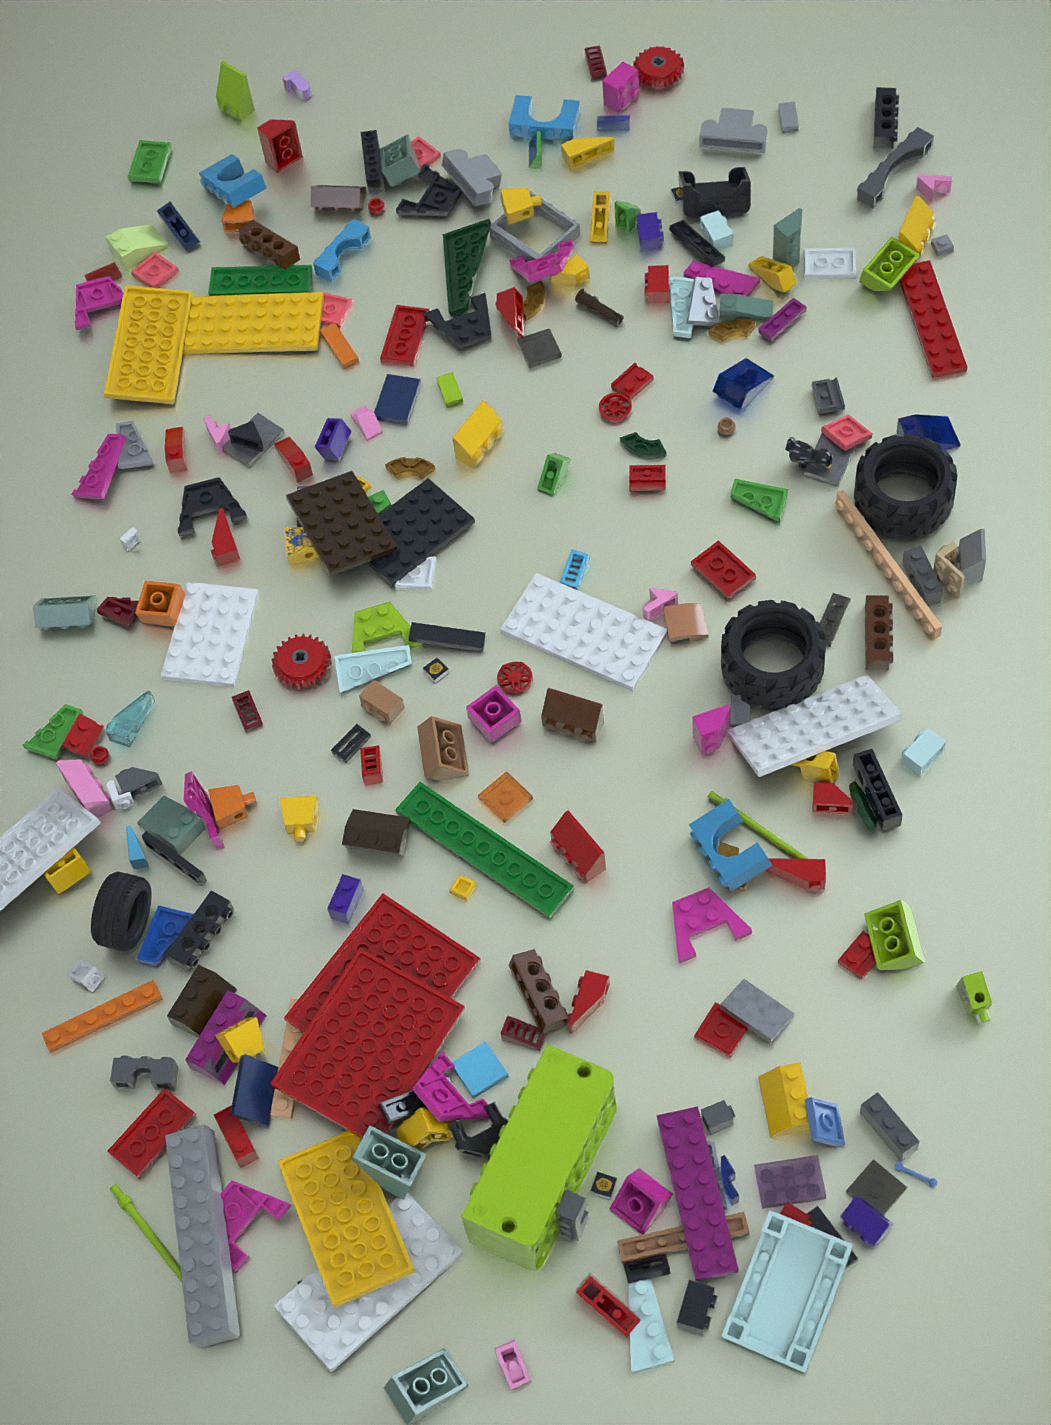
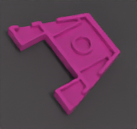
M570 239L557 244L558 252L528 262L525 261L524 255L509 260L510 265L529 282H537L544 277L555 276L563 271L573 250V241Z
M109 276L76 285V330L91 327L87 313L122 304V289Z
M192 771L186 773L183 797L185 804L191 812L196 811V814L203 818L207 824L209 838L216 849L224 847L223 840H220L217 833H220L219 827L212 818L215 815L209 795Z
M709 887L672 902L679 963L696 957V952L689 938L727 923L735 941L752 934V929Z
M444 1052L439 1055L412 1089L438 1121L489 1118L483 1108L488 1104L483 1098L468 1104L444 1076V1074L452 1071L455 1067Z
M231 1180L221 1192V1199H223L231 1267L234 1271L238 1272L250 1257L235 1243L238 1237L262 1208L266 1209L276 1220L280 1221L292 1205Z

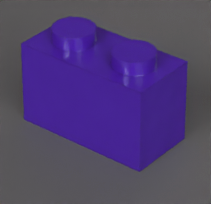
M657 212L637 214L640 250L661 249V242H664L663 231L660 232L659 230L662 229L661 219H658Z
M327 418L316 442L315 449L325 460H339L351 434L350 428L341 418Z
M342 874L327 908L331 919L347 924L350 923L364 891L360 879Z
M855 1196L840 1216L844 1220L843 1224L851 1231H858L861 1234V1240L869 1246L871 1244L879 1245L894 1225L861 1196Z

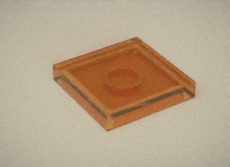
M506 771L478 794V799L505 823L533 799V796Z

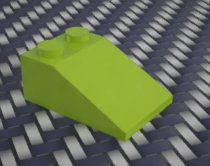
M222 61L216 91L217 105L220 110L229 113L233 118H237L242 122L255 110L247 76L230 64Z

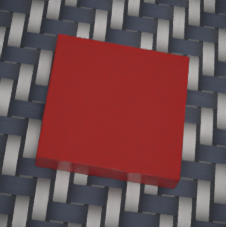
M715 1002L695 1033L694 1038L731 1058L749 1028L721 1010L720 1004Z

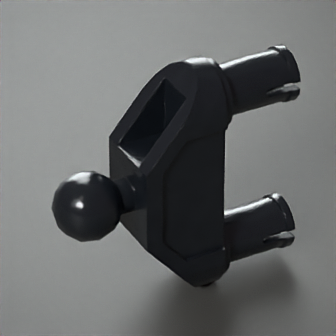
M496 1101L483 1107L492 1125L473 1137L467 1136L460 1119L448 1125L456 1141L455 1148L458 1152L478 1158L486 1154L489 1156L492 1146L497 1144L500 1139L499 1133L502 1126L508 1123V1119L506 1117L503 1118Z

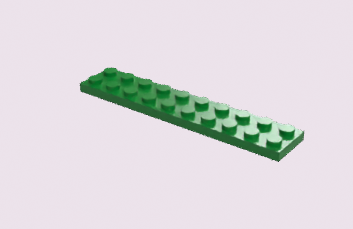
M421 782L414 787L395 809L398 815L409 817L411 824L548 918L552 917L574 890V885Z

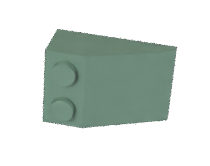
M409 134L380 148L382 172L391 187L400 185L404 180L410 177L413 178L421 172Z
M163 796L137 822L140 827L179 855L206 829L201 817L191 812L189 808L166 796Z
M369 1126L352 1160L384 1190L404 1200L427 1154Z
M445 1348L391 1376L384 1389L405 1423L411 1425L453 1398L469 1385Z

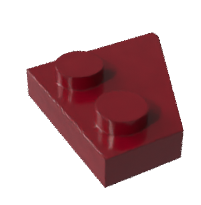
M107 597L97 608V613L129 627L137 617L135 612L139 601H131L130 597Z

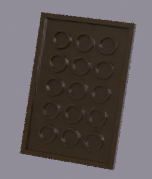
M353 471L286 495V500L329 576L397 551L396 543Z

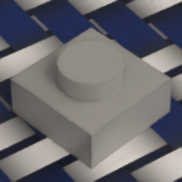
M947 234L931 239V245L937 256L954 251V245Z

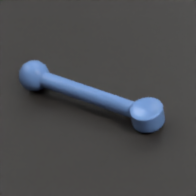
M901 1162L895 1164V1170L898 1172L904 1171L928 1182L932 1187H935L938 1183L935 1178L930 1179L903 1167Z

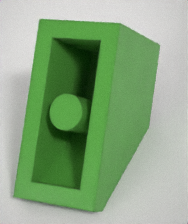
M616 201L614 203L615 225L630 233L637 225V214H641V209L629 202Z
M558 453L548 454L537 489L554 495L566 477L571 458Z

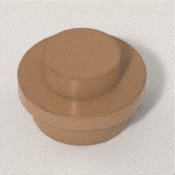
M723 418L718 423V431L721 434L729 435L735 431L736 425L731 418Z

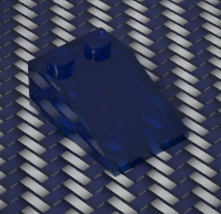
M745 358L718 375L712 392L721 399L730 402L734 407L742 409L760 394L773 380L775 375Z
M914 414L898 418L896 430L898 437L904 436V434L918 435L921 439L928 438L938 443L940 448L945 450L960 447L961 445L948 416Z

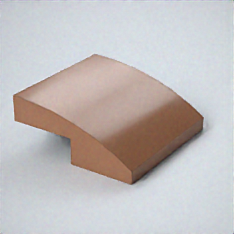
M684 603L663 607L670 642L686 638L694 641L709 637L701 603Z

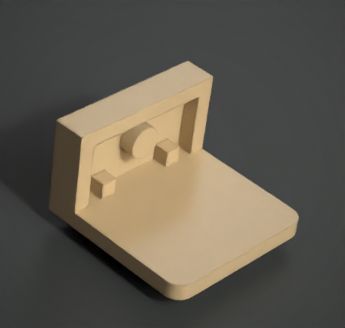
M952 541L950 544L942 546L938 553H936L933 570L938 581L942 582L951 594L959 597L962 595L965 576L954 566L958 546Z

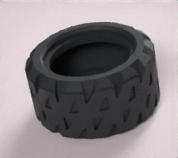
M904 434L901 437L897 435L885 437L881 443L875 442L867 448L865 456L862 455L859 459L855 477V506L861 515L864 516L869 526L873 530H881L882 535L892 538L903 536V539L918 538L922 533L928 535L937 530L940 524L943 525L951 514L958 477L956 465L953 464L952 457L944 448L941 449L938 443L928 438L921 439L918 435ZM909 472L927 480L932 486L933 491L919 500L901 501L887 496L880 490L877 483L889 474Z
M774 600L759 601L756 606L750 604L738 611V617H732L725 626V633L722 634L721 670L723 678L726 679L727 687L735 696L741 695L743 702L754 707L762 705V709L777 710L784 705L787 708L788 705L800 703L803 698H809L816 691L824 674L826 654L824 631L820 623L815 621L814 616L803 607L799 609L796 604L781 600V603H776ZM776 637L788 640L796 645L804 657L796 666L789 670L765 672L752 666L743 656V652L757 640Z

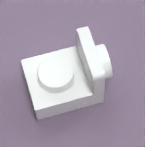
M113 780L106 783L116 811L126 809L134 804L130 792L123 794L120 786L116 787Z
M81 959L68 973L72 980L83 984L91 992L104 979V975L94 965Z

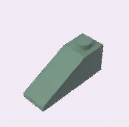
M721 293L719 312L720 316L770 319L773 314V301L739 294Z

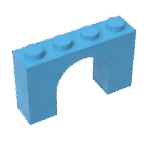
M515 96L508 124L510 136L533 138L535 133L540 131L542 139L564 141L575 139L581 113L580 101L564 99L561 112L557 118L548 122H539L531 118L533 110L532 96Z
M233 154L199 172L202 186L209 189L211 193L216 194L219 199L221 198L233 208L267 189L262 175L255 169L235 179L245 172L239 158Z
M728 799L690 823L689 826L692 829L690 835L695 843L700 842L702 845L699 849L704 857H710L709 865L714 872L719 871L721 874L718 876V879L724 887L728 885L730 890L734 891L773 865L758 842L736 856L726 857L717 853V846L721 837L744 822Z

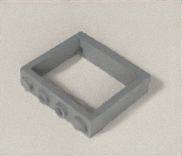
M531 191L529 192V193H530V197H531V196H537V195H535L533 192H531ZM541 198L542 205L534 206L533 209L566 231L541 254L505 231L512 225H508L505 213L491 224L489 233L492 240L517 257L524 255L525 261L528 262L558 252L557 244L570 239L572 241L576 240L580 236V225L576 220L571 219L563 211H559L551 203H547Z

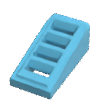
M571 549L560 580L561 584L578 589L590 560L589 554ZM575 559L580 560V561H582V564H581V563H578V562H574V560H575ZM574 565L580 567V570L571 567ZM569 571L578 573V575L569 574ZM566 578H572L576 581L575 583L567 581Z
M127 826L128 853L134 870L148 867V862L131 826Z

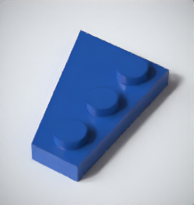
M158 905L138 954V962L158 966L166 956L167 950L194 914Z

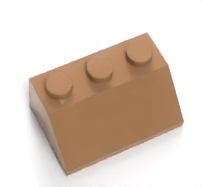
M431 716L417 726L425 777L441 781L469 775L460 724Z

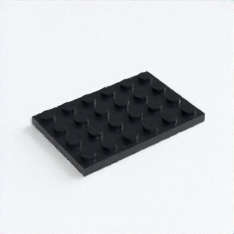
M427 478L379 514V517L397 545V551L367 562V564L393 586L398 580H401L418 565L427 560L428 557L435 554L474 524L475 519Z

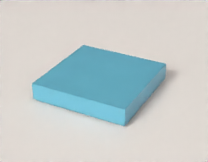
M486 1041L452 1062L455 1065L453 1069L473 1098L508 1077V1073Z

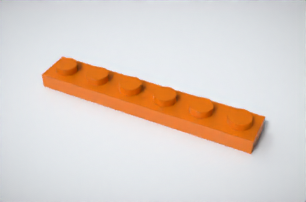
M152 980L42 1032V1036L51 1053L163 998L155 981Z

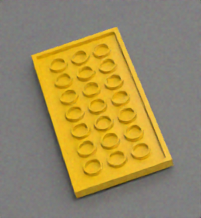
M125 285L104 398L174 404L193 291Z
M323 292L192 296L183 354L318 350L324 301Z
M345 1131L277 1161L334 1309L416 1273L380 1185L352 1160L361 1139L349 1131Z

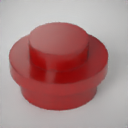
M373 198L369 201L368 210L371 213L378 214L384 210L385 205L381 199Z
M96 746L90 753V759L94 764H104L109 759V752L105 747Z

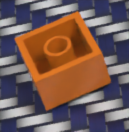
M144 581L135 614L143 624L175 627L186 594L181 586L176 583Z

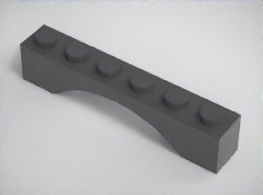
M919 127L910 132L907 138L900 142L893 152L889 153L887 159L881 162L877 169L871 172L863 183L859 184L857 200L874 209L884 199L885 183L890 174L908 161L923 158L933 148L934 135Z

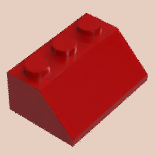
M270 119L257 127L265 163L276 173L303 157L294 120Z
M567 810L551 830L550 843L556 851L560 850L564 861L568 865L571 863L575 868V874L588 883L606 870L605 853L570 811Z

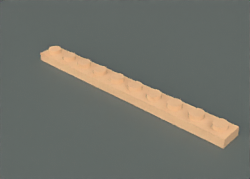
M845 491L837 492L835 501L837 509L843 512L847 523L851 524L856 535L862 538L866 549L872 552L876 563L882 566L886 577L893 581L896 591L903 595L905 603L911 606L915 617L924 624L925 631L931 634L934 639L940 637L942 625Z

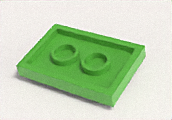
M139 140L128 173V180L161 183L172 148L171 142Z

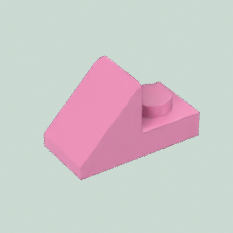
M918 174L916 189L932 201L933 192L950 193L952 176Z
M366 405L350 412L351 418L367 441L383 433L373 410L368 409Z
M207 416L203 418L207 431L219 454L223 453V446L230 439L228 431L231 429V426L227 423L219 427L216 421L213 422L211 417Z
M649 588V596L652 601L646 603L643 607V618L651 621L664 613L663 607L678 604V593L671 590Z
M515 1339L494 1348L510 1390L531 1381Z

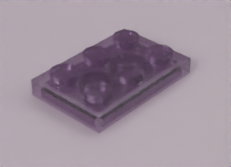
M818 1155L754 1165L762 1209L784 1206L786 1202L797 1204L826 1199Z

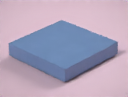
M812 1097L805 1099L812 1141L836 1147L844 1146L845 1141L838 1104Z

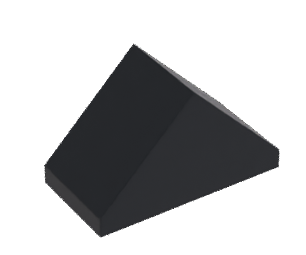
M253 421L229 429L228 434L231 443L260 452L264 451L261 437Z

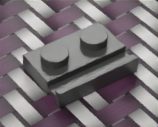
M837 377L833 380L812 381V390L819 414L834 412L837 409L845 410V403Z

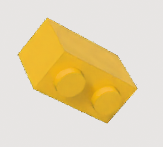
M73 847L45 871L44 875L56 892L60 894L92 871L75 847Z

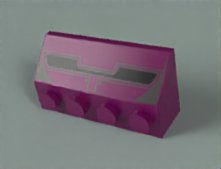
M227 990L185 1059L189 1068L222 1085H226L238 1063H233L215 1035L251 1017L257 1018L260 1028L266 1018V1014L245 998Z

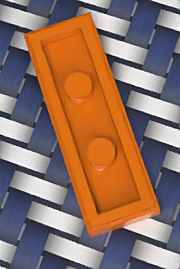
M335 323L320 330V334L343 368L359 361L358 356Z

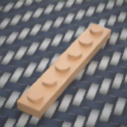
M290 999L289 1010L298 999ZM286 1022L278 1071L303 1035L301 1031ZM275 1089L271 1117L292 1119L295 1100Z

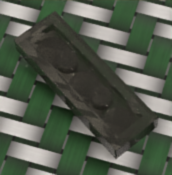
M836 593L832 594L820 621L825 634L826 646H832L850 605L851 598Z

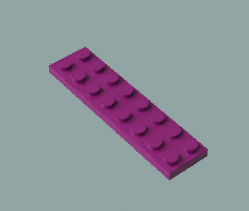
M698 1106L656 1115L695 1281L738 1273L739 1269Z

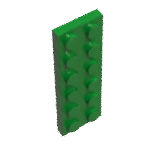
M292 265L286 270L280 266L212 267L208 294L209 296L310 293L312 265Z

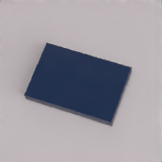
M387 374L374 411L377 420L408 424L421 385V379Z
M246 1054L241 1055L230 1112L231 1116L264 1128L269 1126L275 1088L270 1083L278 1073L277 1066Z

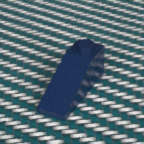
M170 201L157 210L161 220L186 251L200 242Z

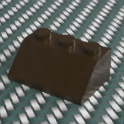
M353 809L345 825L342 845L351 849L404 857L410 818Z
M198 965L167 1017L171 1025L199 1038L227 990L236 993L237 988L216 972Z

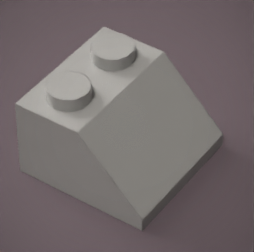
M979 529L961 538L956 554L959 562H956V568L964 574V581L983 580L986 564L985 529Z

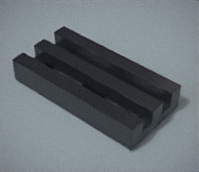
M356 724L331 749V752L334 755L336 754L339 759H342L344 763H347L371 738V734ZM358 731H360V732L354 737V739H351ZM348 742V745L340 752L339 750Z
M666 1254L623 1263L628 1284L671 1274Z

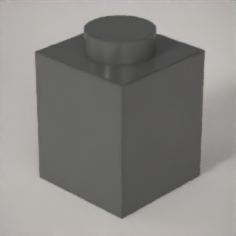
M725 1100L701 1109V1117L709 1135L733 1126L735 1113L731 1105L727 1106Z

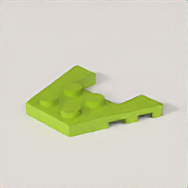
M391 602L354 613L352 653L366 651L364 645L402 634L405 646L409 645L410 649L423 644L409 641L411 626Z

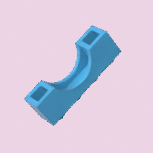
M355 219L347 224L344 230L335 237L334 241L325 248L324 252L315 259L313 263L315 274L332 283L341 273L340 255L350 249H362L371 239L369 226Z

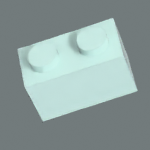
M716 211L700 217V229L712 246L717 250L732 246L734 233L732 228L728 227L725 216L722 217L721 213Z
M929 728L923 733L919 732L914 739V743L911 746L907 745L902 751V764L921 776L945 751L946 740Z

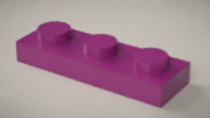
M792 298L758 328V333L772 342L806 312L807 306Z

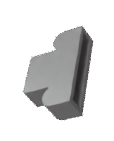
M722 108L718 123L714 120H706L701 125L699 147L761 153L766 151L767 127L763 124L754 125L753 110Z
M462 149L444 152L442 167L472 204L476 207L489 203L492 198L493 189L500 187L502 172L497 165L493 163L487 154L468 158V153Z

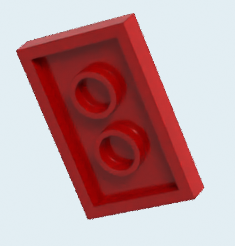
M719 540L691 561V566L728 600L756 579V574Z

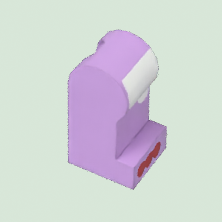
M296 70L282 77L284 88L287 91L293 90L296 92L301 100H307L312 96L310 83Z

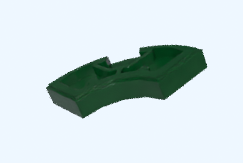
M637 432L620 437L622 446L636 456L649 459L667 456L660 439L647 440L640 437Z
M856 781L850 783L849 791L851 798L857 803L859 807L858 813L864 824L872 831L877 828V819L869 807L867 797Z

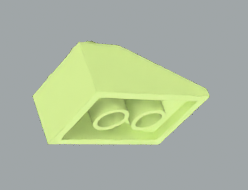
M152 224L118 229L106 236L110 251L126 270L144 261L153 252L158 253L169 247L168 243Z

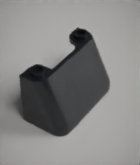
M736 167L730 170L728 181L695 183V176L690 171H678L682 208L687 217H701L719 211L722 216L745 214L749 211L751 206V180L745 167Z

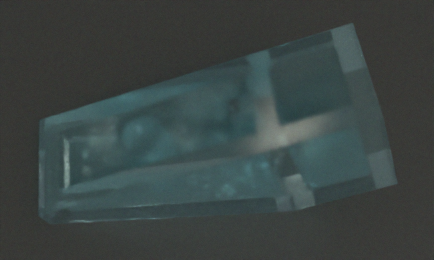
M146 691L116 714L112 721L108 723L106 734L111 742L131 747L155 702L151 691Z

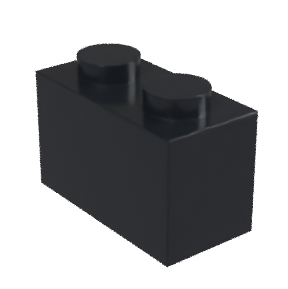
M689 1280L677 1319V1328L703 1336L704 1329L709 1330L712 1317L708 1315L710 1308L715 1309L718 1298L717 1295H714V1287Z

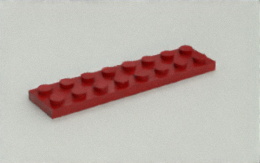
M931 261L914 263L899 282L931 376L935 378L967 372L968 367Z

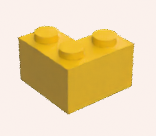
M427 1107L417 1109L412 1117L404 1120L403 1124L396 1131L400 1141L422 1151L431 1142L449 1141L453 1135L448 1125L457 1120L438 1121Z

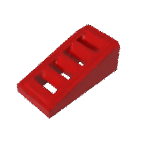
M380 746L360 748L364 785L383 783Z

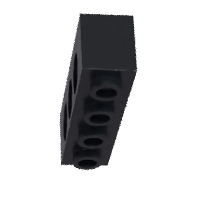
M876 87L873 148L893 149L894 142H897L898 132H895V130H898V119H895V117H898L899 107H896V105H899V95H896V88Z
M377 130L360 132L369 194L385 192Z
M873 749L854 754L853 768L882 832L901 826L903 814Z
M211 890L165 953L168 961L187 973L192 968H195L202 953L209 949L213 938L221 932L225 921L232 917L234 908L231 901ZM216 914L215 918L209 919L211 915ZM205 930L203 934L198 935L200 931ZM194 946L192 950L186 951L188 947Z

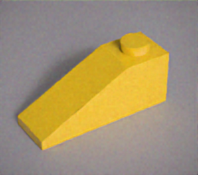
M613 137L575 138L561 144L562 157L570 169L615 151Z
M593 191L590 242L607 243L612 201L610 192Z
M763 256L748 264L751 270L775 290L783 293L788 292L797 284L790 265Z

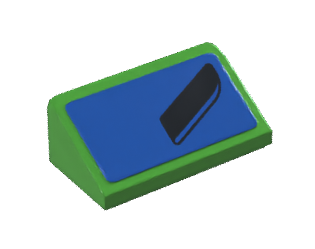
M537 131L529 142L530 168L542 166L540 131Z

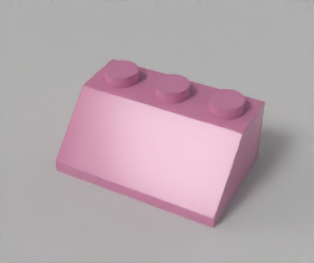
M61 760L56 762L64 780L86 810L97 818L113 810L110 802H112L107 792L103 793L101 791L103 786L98 778H92L91 775L94 773L88 764L84 766L81 760Z

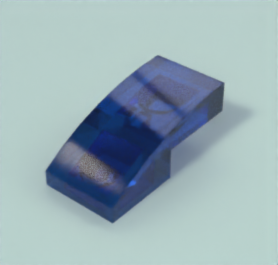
M723 1155L721 1156V1179L726 1196L731 1206L739 1202V1194L732 1184V1181L736 1179V1173L726 1156Z

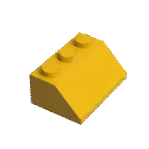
M916 195L899 231L898 241L922 255L925 247L924 243L928 242L930 237L929 231L934 229L936 220L933 219L934 211L920 196Z
M483 400L452 437L456 459L473 468L482 460L486 451L492 448L494 441L501 437L504 430L502 419Z
M801 1062L781 1065L758 1076L770 1138L810 1132L805 1099L808 1098Z

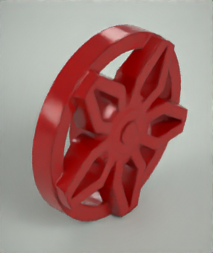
M610 393L604 396L599 403V413L607 421L619 423L625 420L632 412L631 400L621 393Z
M509 662L501 666L497 674V681L499 687L504 692L520 694L529 689L533 681L531 669L524 662ZM528 682L524 687L521 688V683ZM511 685V687L513 688V690H512V689H508V688H506L505 686Z

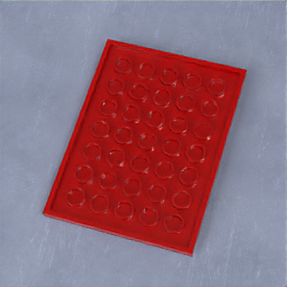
M382 893L285 1015L284 1020L304 1033L359 948L451 999L481 960L480 957Z
M359 948L270 1084L273 1088L363 1139L369 1126L387 1134L393 1123L386 1124L378 1105L381 1102L413 1091V1087L428 1069L465 1010V1006Z

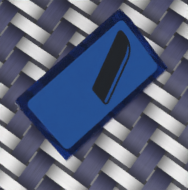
M630 115L597 116V130L630 129Z

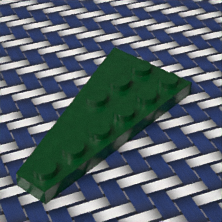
M490 219L443 234L448 312L451 317L468 310L491 226Z

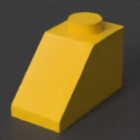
M577 254L567 260L562 272L555 276H550V282L552 284L577 286L590 278L589 266Z

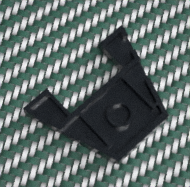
M424 164L420 170L421 172L418 173V178L431 182L418 203L402 199L396 208V214L449 216L460 198L462 190L448 178L444 179L440 176L439 172L431 170L427 164Z
M485 293L471 297V303L476 311L447 321L444 320L438 308L424 313V319L427 322L430 321L436 330L443 332L445 337L458 349L491 339Z
M220 477L184 486L182 512L177 530L179 537L195 533L192 517L219 511L220 508H228L232 523L248 519L246 512L240 507L238 501L234 499Z

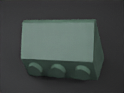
M798 208L774 225L773 260L790 265L792 268L798 265L800 259L801 208Z
M96 595L41 598L33 606L35 628L50 630L53 627H60V629H68L71 626H78V628L89 627L94 621Z

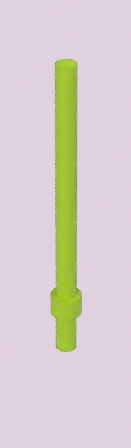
M713 791L707 796L718 805L728 800L721 798ZM735 807L744 821L743 823L793 858L807 859L802 853Z
M117 1184L112 1185L110 1190L117 1198L119 1206L122 1210L128 1212L182 1283L180 1265L132 1205L133 1201L131 1198L125 1195Z

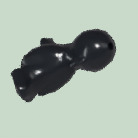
M790 437L787 440L785 450L789 452V458L792 462L799 463L800 469H804L806 464L814 463L821 468L831 467L833 455L828 449L820 448L814 450L808 443L800 440L796 441L794 437Z

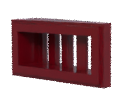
M600 46L585 48V59L591 79L606 77L607 71Z
M249 690L232 696L233 704L245 731L263 725ZM249 701V703L239 706V703ZM251 706V709L243 712L241 711V709ZM254 713V715L244 718V715ZM256 718L257 722L249 725L246 724L247 721Z
M510 1016L506 1017L501 1030V1038L503 1040L541 1051L547 1033L541 1034L538 1027ZM511 1026H513V1027H514V1029H513V1032H512V1033H510V1032H509V1031H510V1028H511ZM519 1028L523 1029L520 1037L517 1036ZM527 1031L531 1032L528 1040L525 1039ZM535 1033L539 1034L536 1043L532 1042Z

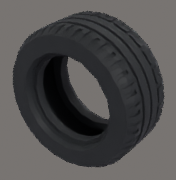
M117 871L110 874L104 880L95 899L91 917V935L97 945L126 952L138 944L148 921L152 899L151 886L145 878Z

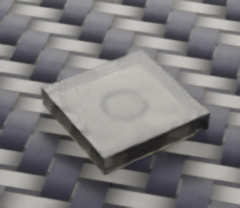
M550 328L517 339V343L529 368L562 357Z
M873 1159L849 1186L846 1194L852 1199L855 1196H861L881 1214L885 1215L907 1190V1186Z

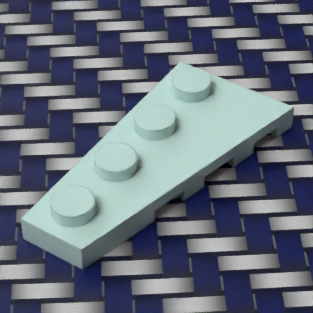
M670 276L673 336L691 338L694 325L686 324V320L689 314L688 308L691 303L694 279Z
M409 645L335 655L339 693L411 665Z
M651 1279L629 1283V1309L641 1319L630 1333L631 1374L673 1363V1354Z

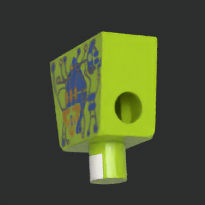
M980 971L963 976L956 987L967 1015L975 1014L978 1024L989 1022L990 1017L987 1010L991 1007L992 1000L983 972Z

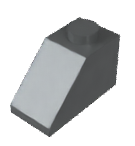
M135 767L124 769L115 775L123 793L130 792L133 800L163 785L158 773Z

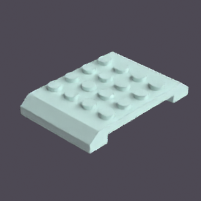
M769 1210L758 1244L721 1337L806 1373L850 1257L853 1244Z

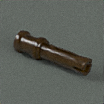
M581 289L577 293L575 302L582 303L588 310L598 312L616 325L622 323L624 316L601 303L598 297L588 294L585 289Z

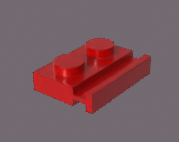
M633 363L611 383V388L616 389L618 393L624 394L632 400L654 380V375Z
M629 465V491L666 490V465Z
M79 713L61 747L84 757L86 760L104 726Z
M865 931L859 934L838 959V963L854 975L856 974L861 980L876 964L870 936Z

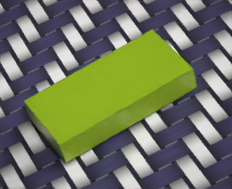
M453 372L436 377L446 407L463 402Z

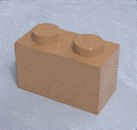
M372 680L359 695L361 707L365 711L373 712L379 720L386 721L389 724L405 708L403 698L375 680Z

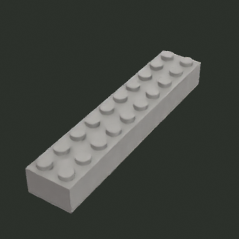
M205 1124L165 1135L188 1338L190 1344L199 1348L240 1337L223 1199H221L222 1188L215 1132Z

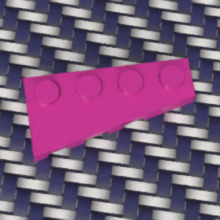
M693 261L684 271V277L712 278L714 292L720 295L722 293L749 296L760 283V278L715 266L711 267L708 264Z
M107 434L97 451L98 456L90 462L88 466L90 469L87 474L81 477L79 481L81 484L78 489L73 490L71 495L74 498L105 499L126 440L123 434Z

